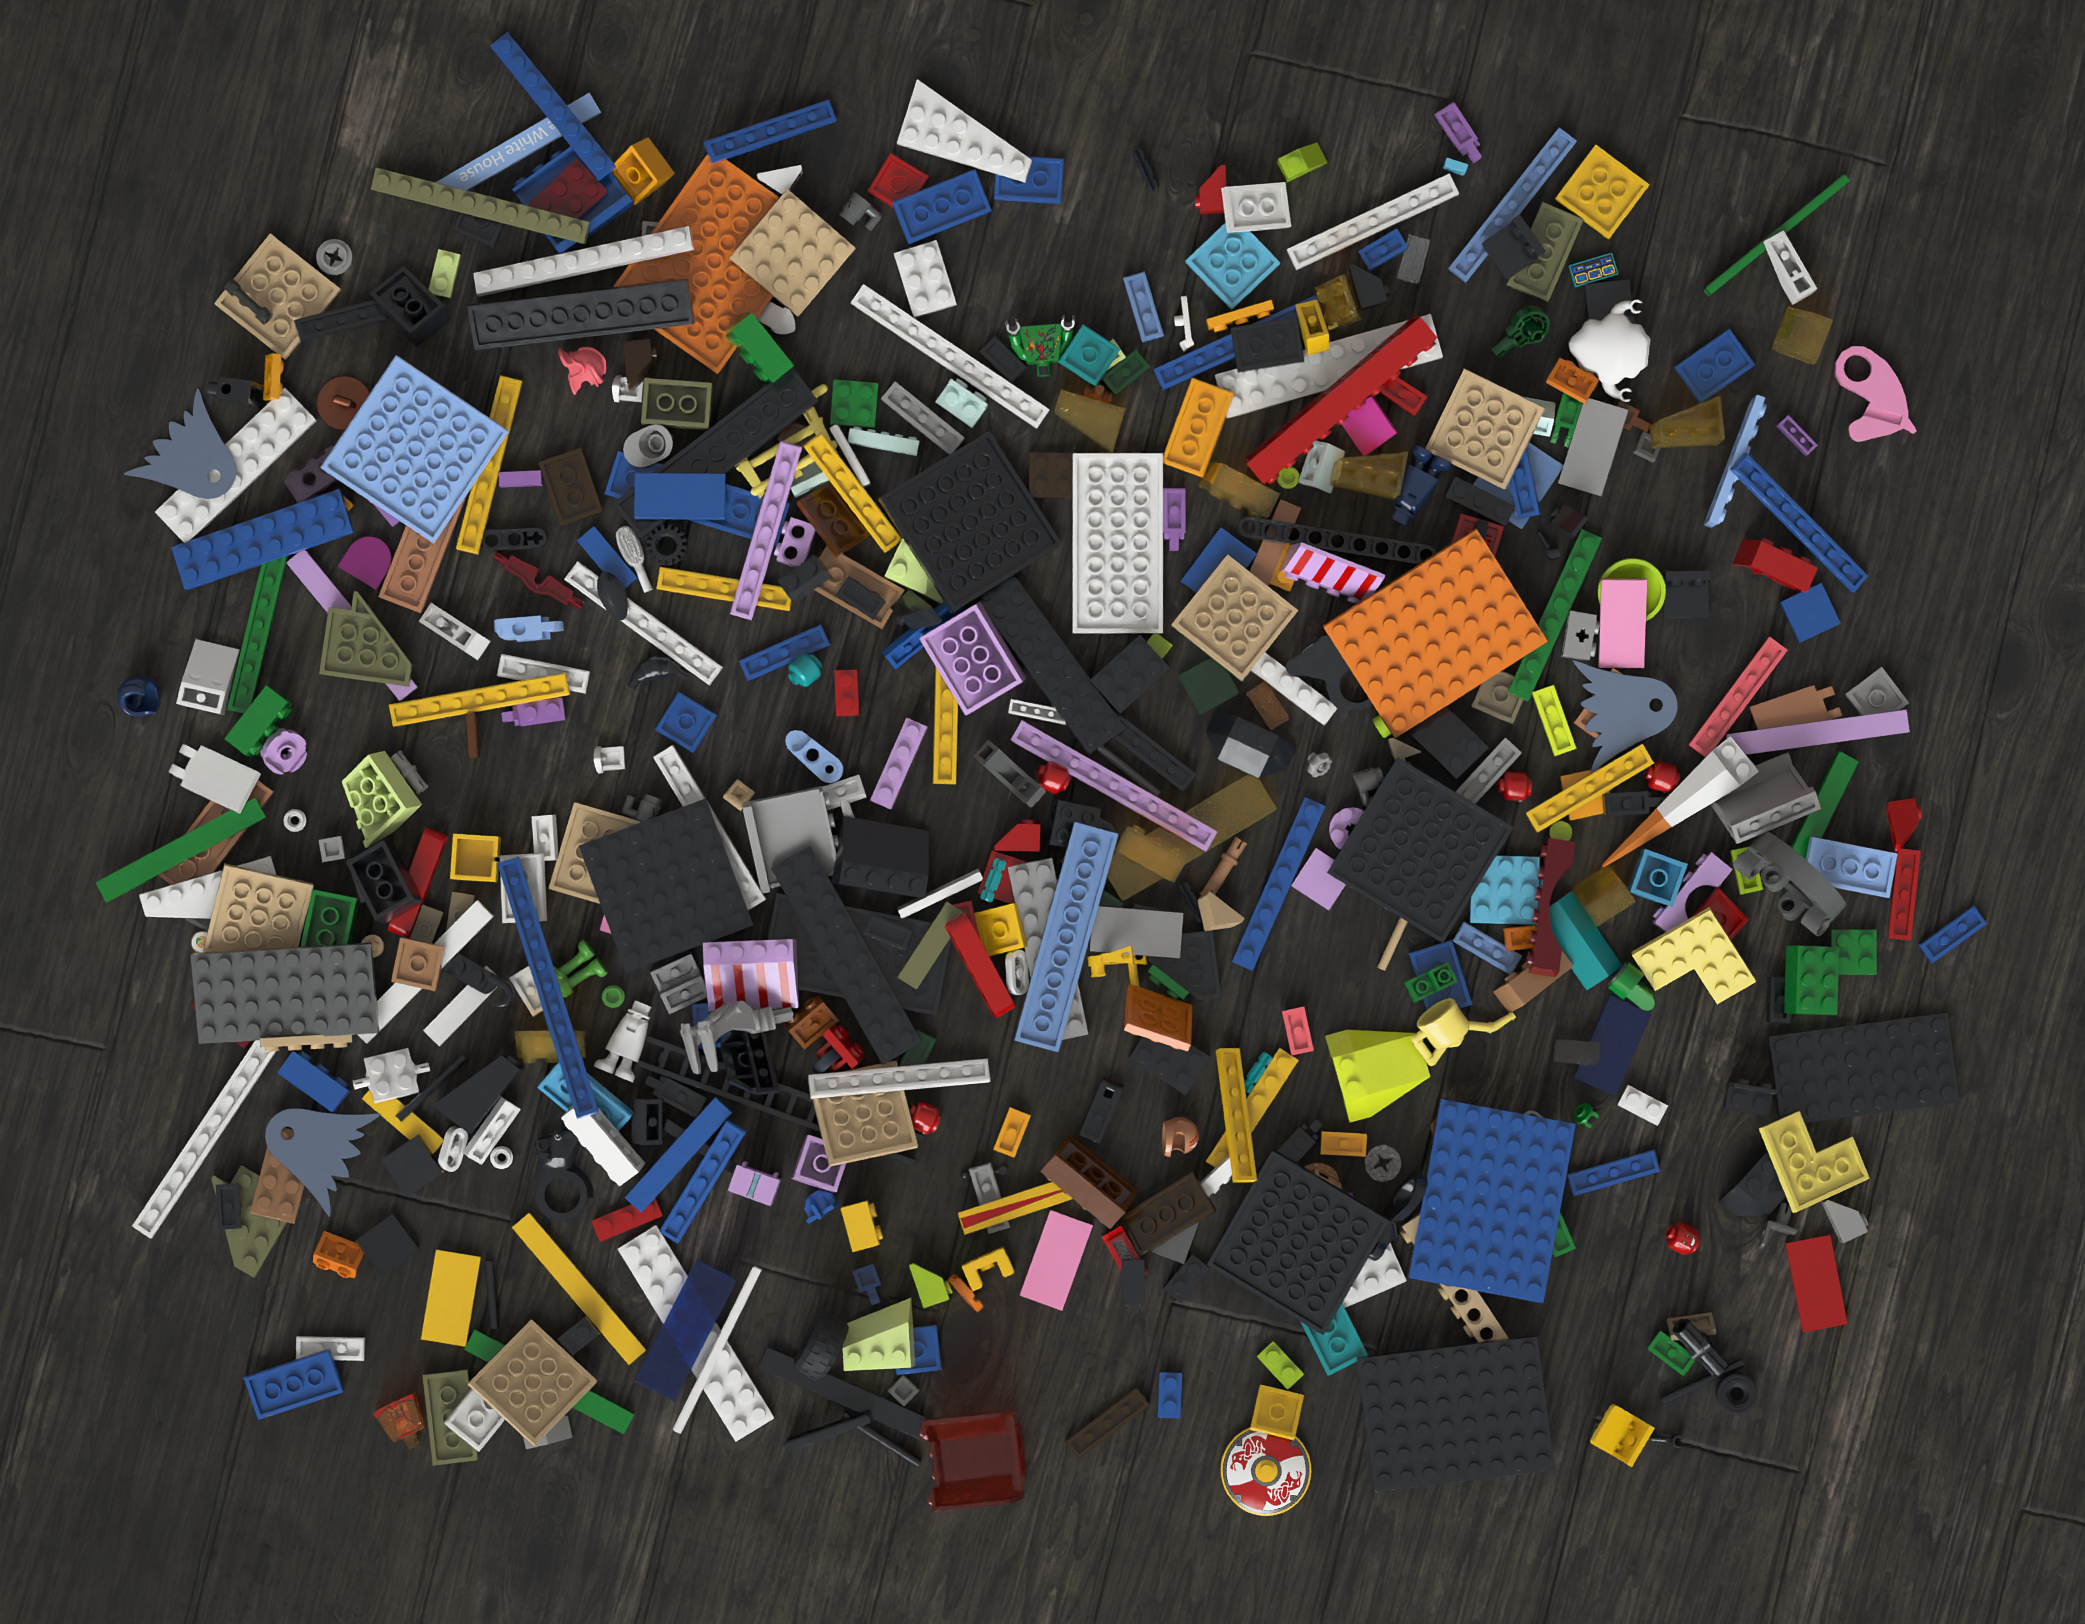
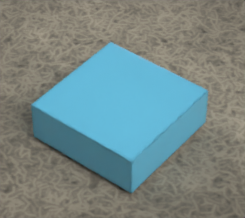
M1446 158L1443 169L1463 176L1466 173L1468 164Z

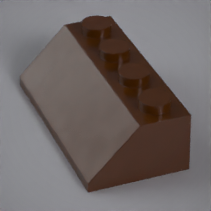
M1071 1134L1066 1136L1040 1171L1048 1180L1054 1182L1066 1195L1071 1196L1083 1209L1088 1210L1100 1223L1105 1224L1109 1229L1126 1212L1139 1191Z

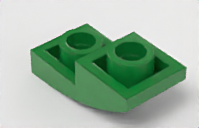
M1446 962L1404 983L1415 1003L1458 981L1449 963Z

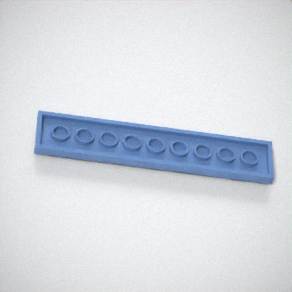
M1074 822L1014 1038L1015 1041L1056 1052L1059 1051L1118 833Z

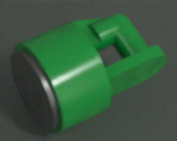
M1625 962L1608 982V988L1621 999L1628 997L1643 1010L1648 1011L1655 1006V993L1640 981L1644 973L1631 962Z

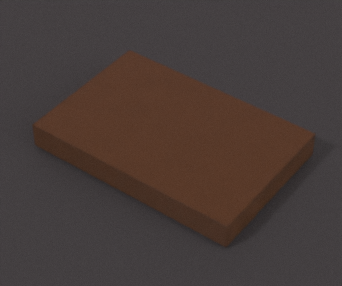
M830 481L796 503L836 558L870 536V533Z

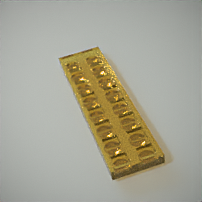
M1248 774L1184 813L1218 832L1207 850L1209 851L1274 812L1277 808L1261 781ZM1159 827L1112 856L1107 877L1123 902L1204 854L1205 851L1167 829Z

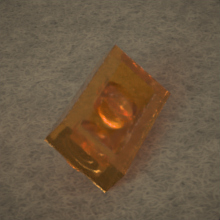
M1266 681L1246 693L1271 731L1290 719Z

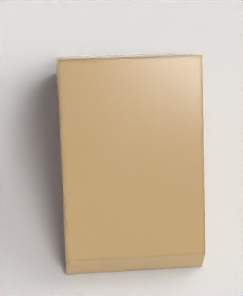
M1210 891L1198 899L1205 931L1231 928L1244 920V917Z

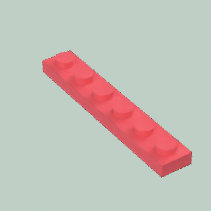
M1768 637L1688 745L1706 758L1782 659L1787 649L1771 637Z

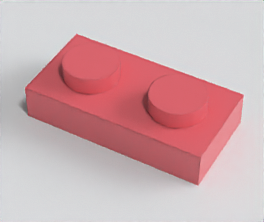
M1299 1007L1282 1011L1291 1055L1314 1051L1305 1008Z

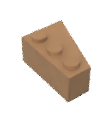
M1562 951L1560 971L1556 977L1529 973L1530 966L1526 965L1525 962L1521 966L1522 970L1516 973L1514 971L1504 979L1506 982L1493 991V993L1508 1012H1513L1528 1003L1571 969L1573 964Z

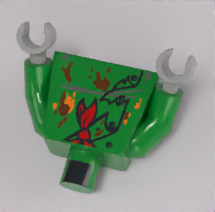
M1063 315L1061 324L1020 327L1016 318V325L1013 327L1008 325V321L1005 322L1012 349L1021 360L1027 361V365L1037 364L1038 377L1051 376L1050 363H1058L1059 358L1062 357L1072 342L1075 324L1074 316L1069 323L1064 320L1065 315Z

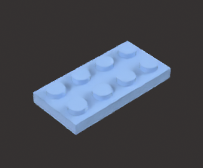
M1810 837L1806 861L1823 875L1834 888L1890 898L1898 854Z

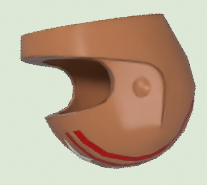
M1175 1117L1163 1122L1162 1144L1164 1156L1170 1157L1171 1152L1176 1149L1185 1154L1195 1148L1199 1140V1132L1197 1126L1191 1120L1185 1117Z

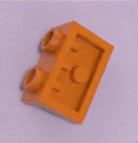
M1559 358L1546 383L1586 404L1590 395L1595 390L1599 379L1593 373L1576 367L1573 362Z
M324 1231L314 1252L313 1263L321 1269L336 1271L342 1277L355 1278L364 1252L357 1243Z

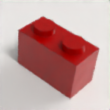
M834 671L836 716H860L858 671Z

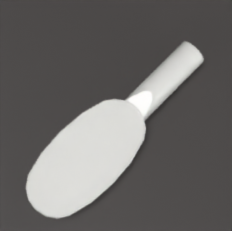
M623 526L616 533L620 553L627 564L634 567L644 593L652 590V586L642 565L644 553L641 543L632 528Z

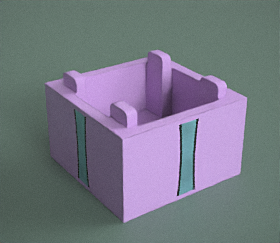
M744 1161L742 1164L739 1163L736 1166L728 1191L771 1206L782 1180L778 1177L779 1173L775 1172L774 1175H770L748 1167L747 1161Z

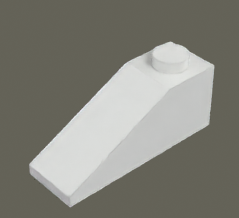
M1784 230L1764 241L1781 286L1792 305L1813 294L1817 287Z
M430 603L419 620L420 623L477 660L490 643L488 639L433 603Z

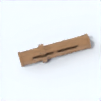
M1234 837L1227 852L1221 855L1222 860L1200 895H1204L1209 891L1216 895L1232 867L1237 865V859L1245 846H1247V843Z

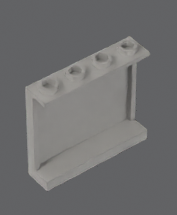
M1788 752L1756 765V768L1759 770L1758 773L1740 787L1711 803V806L1737 844L1821 809L1816 791L1813 787L1809 788L1792 765Z
M822 786L742 803L761 894L770 892V888L781 886L771 868L809 846L813 849L827 876L833 875L838 837L832 834L831 827H835L833 814H828L827 806L830 805L828 792H823Z

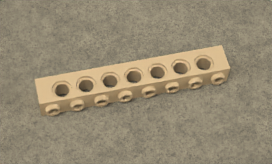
M1420 1213L1401 1225L1403 1231L1400 1233L1407 1244L1412 1242L1415 1246ZM1440 1284L1441 1287L1438 1291L1444 1300L1450 1299L1453 1307L1450 1309L1457 1319H1463L1466 1324L1463 1326V1329L1470 1338L1474 1336L1477 1342L1508 1339L1478 1291ZM1460 1289L1465 1290L1467 1293L1466 1299L1462 1302H1458L1455 1299V1293ZM1472 1308H1476L1479 1311V1317L1474 1321L1469 1320L1467 1316L1468 1311ZM1485 1327H1489L1492 1331L1491 1337L1487 1340L1480 1337V1331Z

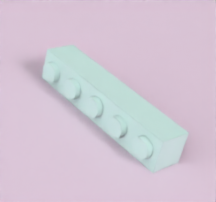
M860 427L850 428L848 444L917 456L919 441L915 437L907 439L899 434L890 436L887 432L879 434L871 429L863 431Z

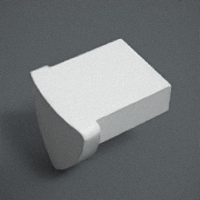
M770 301L757 318L761 324L771 328V331L775 333L788 334L795 331V320L791 311L786 307L781 308Z
M616 375L612 384L614 402H619L620 400L642 402L644 380L635 391L629 392L627 378L622 377V375Z
M596 746L594 750V764L598 774L608 770L625 769L623 746L608 748Z

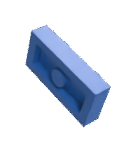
M1395 229L1358 252L1369 271H1372L1409 248L1398 229Z
M1159 1372L1158 1418L1180 1419L1182 1373Z

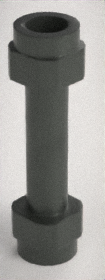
M231 279L224 289L231 296L235 295L256 314L255 318L265 325L273 315L265 307L261 308L241 289V285L234 279Z

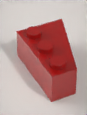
M1764 538L1761 541L1742 540L1732 564L1746 566L1752 569V572L1759 575L1760 573L1771 578L1772 581L1795 591L1808 593L1818 569L1811 565V560L1802 556L1796 558L1792 556L1793 552L1783 547H1780V549L1773 547L1774 542Z

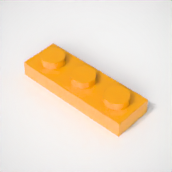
M1272 300L1206 320L1208 330L1214 329V332H1220L1227 329V325L1232 323L1239 326L1248 323V319L1257 316V319L1269 317L1270 312L1274 310Z

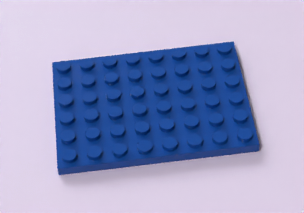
M1441 1099L1426 1179L1428 1186L1423 1196L1409 1278L1543 1303L1576 1124Z

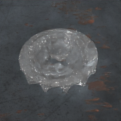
M1380 1145L1367 1153L1365 1168L1373 1179L1389 1181L1399 1173L1401 1159L1397 1151L1392 1147ZM1378 1154L1384 1160L1392 1159L1386 1164L1388 1172L1383 1170L1382 1167L1374 1168L1379 1163Z

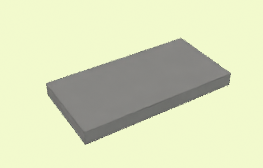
M1590 398L1586 404L1583 403L1558 482L1559 484L1602 497L1629 410Z
M1098 906L1091 932L1090 951L1111 953L1132 945L1133 955L1180 958L1183 913Z

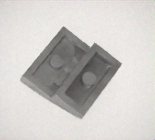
M691 952L650 970V974L669 1014L707 997L706 984Z

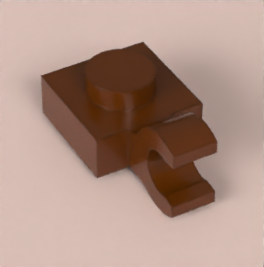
M1620 401L1617 407L1629 410L1623 428L1630 431L1632 426H1635L1647 433L1651 424L1637 417L1640 412L1639 410Z

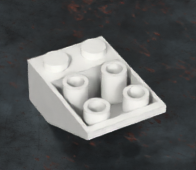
M196 639L181 682L176 704L225 715L240 650Z

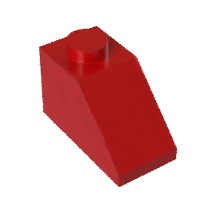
M1221 165L1200 187L1199 195H1195V208H1200V214L1224 213L1221 188L1226 187L1225 165Z
M1915 798L1892 801L1887 804L1886 814L1894 852L1902 848L1916 829L1919 819H1922L1920 805L1916 806Z
M1022 820V824H1017L994 846V851L1040 852V824H1036V820Z

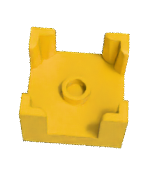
M1004 1246L962 1264V1269L972 1291L982 1288L983 1285L977 1270L980 1268L981 1271L994 1267L993 1263L996 1261L1003 1277L1014 1274L1013 1266Z

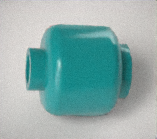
M801 654L789 664L790 674H788V677L794 685L799 684L807 687L821 676L820 669L822 665L813 654Z

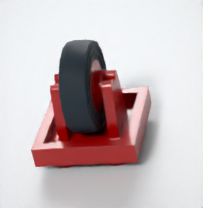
M1460 514L1452 543L1476 528L1495 557L1504 526Z
M836 1023L822 1034L828 1042L816 1052L820 1059L812 1065L811 1069L815 1074H823L827 1069L836 1072L845 1063L854 1068L866 1058L863 1054L865 1051L857 1042L853 1043L848 1037L850 1034L842 1025L838 1026Z

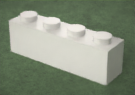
M571 1106L561 1119L564 1121L565 1126L578 1137L581 1145L590 1151L594 1160L607 1171L611 1180L621 1186L641 1170L645 1162L599 1108V1113L577 1120L574 1108Z

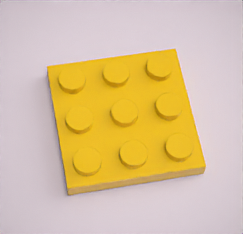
M1595 145L1555 200L1579 218L1584 219V222L1609 240L1650 184Z

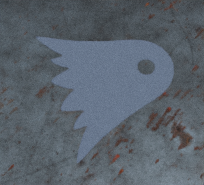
M197 388L194 398L193 416L184 411L186 426L184 427L170 421L169 432L172 440L157 439L153 441L160 456L145 457L144 459L151 465L132 469L124 473V475L154 480L203 499L220 497L232 487L236 478L234 459L212 424L199 388ZM212 470H218L221 475L220 480L216 483L208 480V473Z
M1573 660L1583 675L1592 682L1583 684V687L1589 692L1596 694L1581 703L1585 709L1597 714L1588 722L1585 730L1602 733L1592 745V747L1602 746L1593 763L1591 773L1621 751L1663 731L1674 720L1678 708L1677 699L1672 689L1662 681L1608 672ZM1657 698L1662 701L1663 707L1660 711L1654 712L1650 709L1649 703L1652 699Z
M305 1109L283 1110L277 1113L268 1123L265 1133L266 1144L272 1155L309 1189L330 1217V1200L327 1188L335 1192L337 1191L336 1184L331 1176L349 1177L348 1169L341 1159L352 1158L360 1154V1151L349 1140L363 1137L364 1134L356 1131V1129L367 1125L381 1114L343 1115ZM284 1127H291L294 1130L292 1139L285 1140L281 1137V1130Z

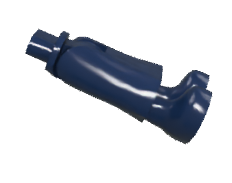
M1414 445L1412 449L1415 463L1413 466L1408 464L1397 492L1395 505L1393 506L1395 510L1391 516L1392 520L1404 526H1407L1410 518H1414V515L1421 509L1440 481L1435 478L1440 471L1449 470L1452 466L1451 462L1434 455L1427 472L1422 471L1431 458L1432 453L1418 445Z

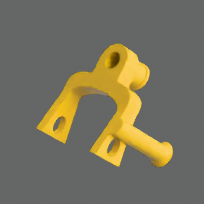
M1132 945L1111 953L1087 957L1088 966H1091V977L1106 976L1104 965L1128 963L1130 984L1138 987L1140 986L1137 964L1148 965L1147 956L1137 960L1136 955H1133Z

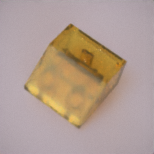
M1346 274L1315 287L1329 330L1349 326L1362 320L1349 277Z

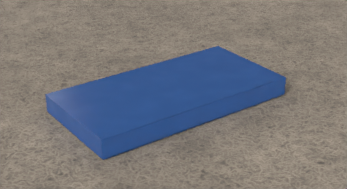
M975 169L892 202L908 244L992 211Z
M635 473V519L725 520L726 474Z
M330 1348L243 1377L258 1420L345 1391Z

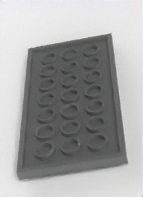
M372 943L191 954L199 1044L260 1040V1038L379 1033Z

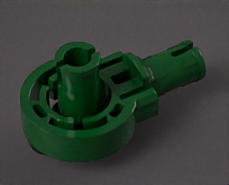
M1527 306L1520 309L1513 316L1511 325L1505 329L1506 336L1490 348L1500 359L1514 346H1518L1521 349L1526 344L1541 342L1550 329L1549 317L1538 306Z

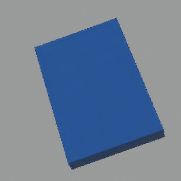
M1027 156L1032 160L1026 183L995 174L994 200L1061 204L1063 158Z
M1729 328L1679 363L1674 369L1698 403L1701 404L1754 367L1755 363Z
M1220 528L1183 577L1181 583L1197 593L1227 555L1244 568H1247L1257 554L1223 528Z
M1452 940L1409 953L1416 977L1448 962L1458 981L1424 998L1426 1010L1448 998L1454 999L1459 1008L1472 1005Z

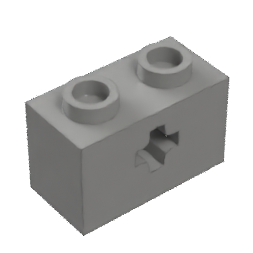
M1569 611L1561 657L1584 661L1590 660V656L1594 657L1596 643H1593L1594 634H1598L1600 621H1596L1597 615ZM1580 631H1583V635L1587 636V639L1582 640V642H1579V638L1576 637V634L1580 633Z

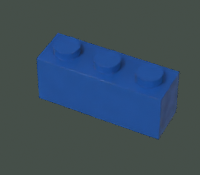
M303 1050L299 1052L292 1051L277 1073L329 1111L335 1112L351 1091L347 1087L348 1083L339 1076L336 1079L328 1074L330 1070L321 1063L316 1065L311 1062L310 1059L312 1057Z

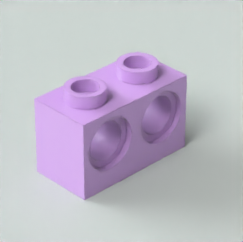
M792 517L789 522L785 521L781 533L785 535L783 542H778L774 553L777 556V562L797 568V565L800 566L801 563H804V560H807L816 530L810 523ZM800 526L804 528L805 533L803 537L795 538L792 535L795 527ZM788 548H795L798 552L796 558L792 560L785 557L786 550Z

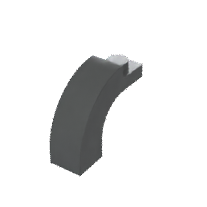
M987 740L975 753L974 757L1030 808L1046 792L990 740Z

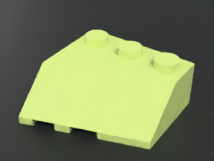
M902 538L885 574V578L935 602L943 603L944 601Z
M385 751L369 754L342 781L350 806L355 809L358 818L356 821L358 829H362L365 837L363 841L365 848H369L396 831L422 805Z
M911 1298L847 1323L849 1331L843 1343L844 1371L911 1368L915 1366Z

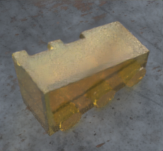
M1061 389L1054 414L1105 448L1108 452L1113 453L1126 409Z
M1720 396L1660 419L1650 426L1652 448L1712 446L1725 440Z
M1408 452L1339 458L1333 464L1330 485L1395 500L1401 492Z
M1133 825L1132 828L1127 826L1115 851L1174 883L1188 859L1184 857L1185 853L1175 847L1172 850L1164 846L1165 842L1155 836L1152 839L1144 835L1145 830L1136 825Z

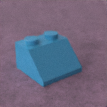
M1641 849L1627 892L1673 907L1688 864L1647 849Z

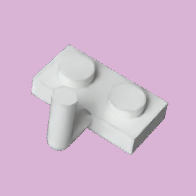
M859 775L822 787L823 792H828L830 805L827 806V810L841 806L845 817L854 818L850 806L851 802L866 798Z

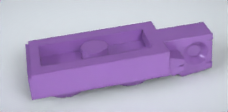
M1452 102L1435 113L1434 116L1457 151L1462 156L1467 154L1473 164L1480 160L1482 156L1477 150V147L1480 146L1478 138L1456 104Z
M1163 488L1164 539H1169V551H1178L1179 539H1184V534L1186 533L1185 488Z
M562 697L512 706L513 711L501 713L503 722L514 721L515 726L521 725V727L566 720Z

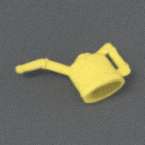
M1448 998L1431 1006L1421 1015L1417 1021L1420 1031L1411 1037L1413 1046L1423 1056L1424 1061L1428 1065L1434 1066L1448 1047H1457L1462 1043L1468 1030L1484 1031L1487 1033L1495 1032L1509 1021L1514 1020L1516 1016L1513 1012H1509L1506 1016L1493 1023L1468 1021L1457 1006L1456 1001ZM1425 1037L1436 1048L1433 1053L1424 1044L1423 1039Z

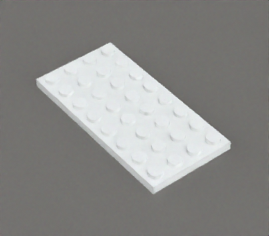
M1073 453V634H1163V453Z

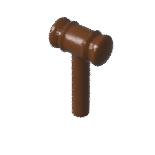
M1086 384L1082 391L1083 399L1088 398V400L1105 404L1106 406H1109L1113 401V392H1108L1107 389L1104 390L1102 385L1095 387Z

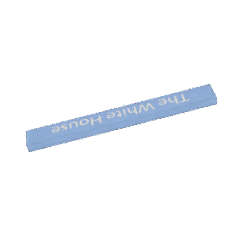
M590 93L567 105L582 124L601 114ZM545 118L436 183L469 191L560 138L562 135L551 121Z

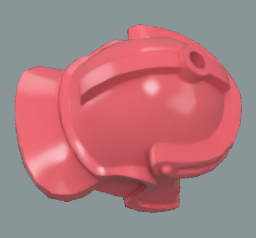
M581 347L575 352L570 351L569 354L562 348L557 350L563 365L568 367L570 371L568 380L574 395L577 394L584 381H588L591 386L595 384L597 387L604 382L602 375L606 373V360L604 355L592 347Z

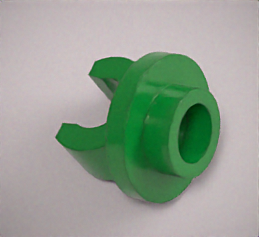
M1588 1103L1579 1105L1574 1111V1121L1588 1128L1592 1127L1588 1123V1119L1591 1116L1599 1117Z

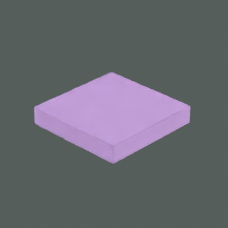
M1315 848L1291 886L1327 910H1330L1346 884L1327 873L1334 859Z

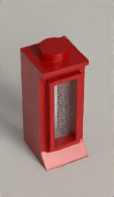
M1121 1225L1101 1236L1120 1270L1121 1260L1140 1259ZM1144 1266L1145 1275H1146V1274L1148 1273V1271L1146 1270V1268H1145V1266Z

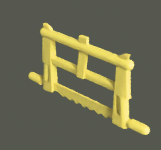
M822 384L811 390V392L817 398L826 393L828 387ZM814 407L804 414L810 425L783 440L790 444H796L813 433L818 435L821 432L834 450L838 446L836 441H831L823 425V417H818ZM780 443L750 461L745 459L736 468L752 486L751 494L753 496L758 495L759 499L765 495L769 478L761 482L754 468L776 456ZM809 454L798 460L794 474L795 479L803 475L801 472L802 468L814 462Z

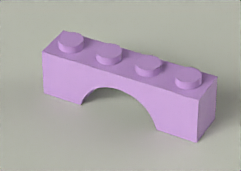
M906 717L870 801L892 810L910 765L928 729L927 726Z
M1712 852L1707 855L1703 853L1695 863L1698 867L1694 872L1689 871L1683 877L1682 882L1684 884L1677 893L1673 907L1666 905L1663 908L1660 906L1654 913L1653 917L1655 920L1652 923L1664 933L1688 920L1685 903L1688 895L1695 888L1702 885L1719 887L1733 870Z

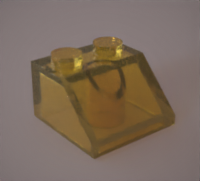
M1787 307L1772 350L1814 365L1818 361L1833 320L1810 311Z
M1609 865L1571 888V891L1595 927L1636 902L1624 883Z

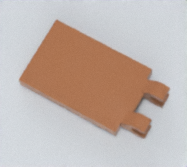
M1813 685L1749 707L1757 730L1828 721L1842 716L1840 708L1830 711L1826 710L1823 698L1835 695L1832 686L1816 691Z

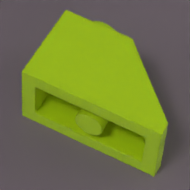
M1318 143L1299 148L1279 158L1277 161L1287 183L1327 163Z
M909 1264L923 1308L950 1299L949 1294L952 1293L948 1280L944 1281L942 1276L918 1264Z

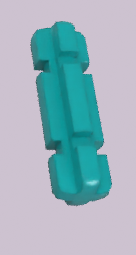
M995 858L992 863L993 870L990 869L984 885L986 888L982 890L980 895L982 900L988 902L993 901L995 896L993 892L994 890L997 891L1003 875L1001 871H1004L1006 867V862Z
M1266 1052L1261 1053L1258 1058L1259 1061L1255 1062L1246 1076L1247 1079H1244L1245 1092L1247 1093L1252 1091L1254 1088L1253 1084L1258 1082L1266 1070V1065H1269L1272 1061V1056Z

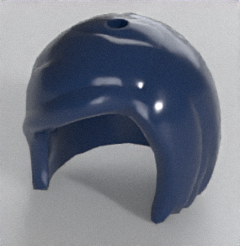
M137 675L127 678L119 686L117 701L124 713L134 717L157 714L161 701L154 679L144 675Z

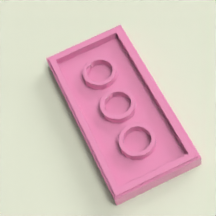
M1601 578L1599 668H1644L1646 578Z
M1050 1210L1020 1296L1063 1310L1093 1225Z

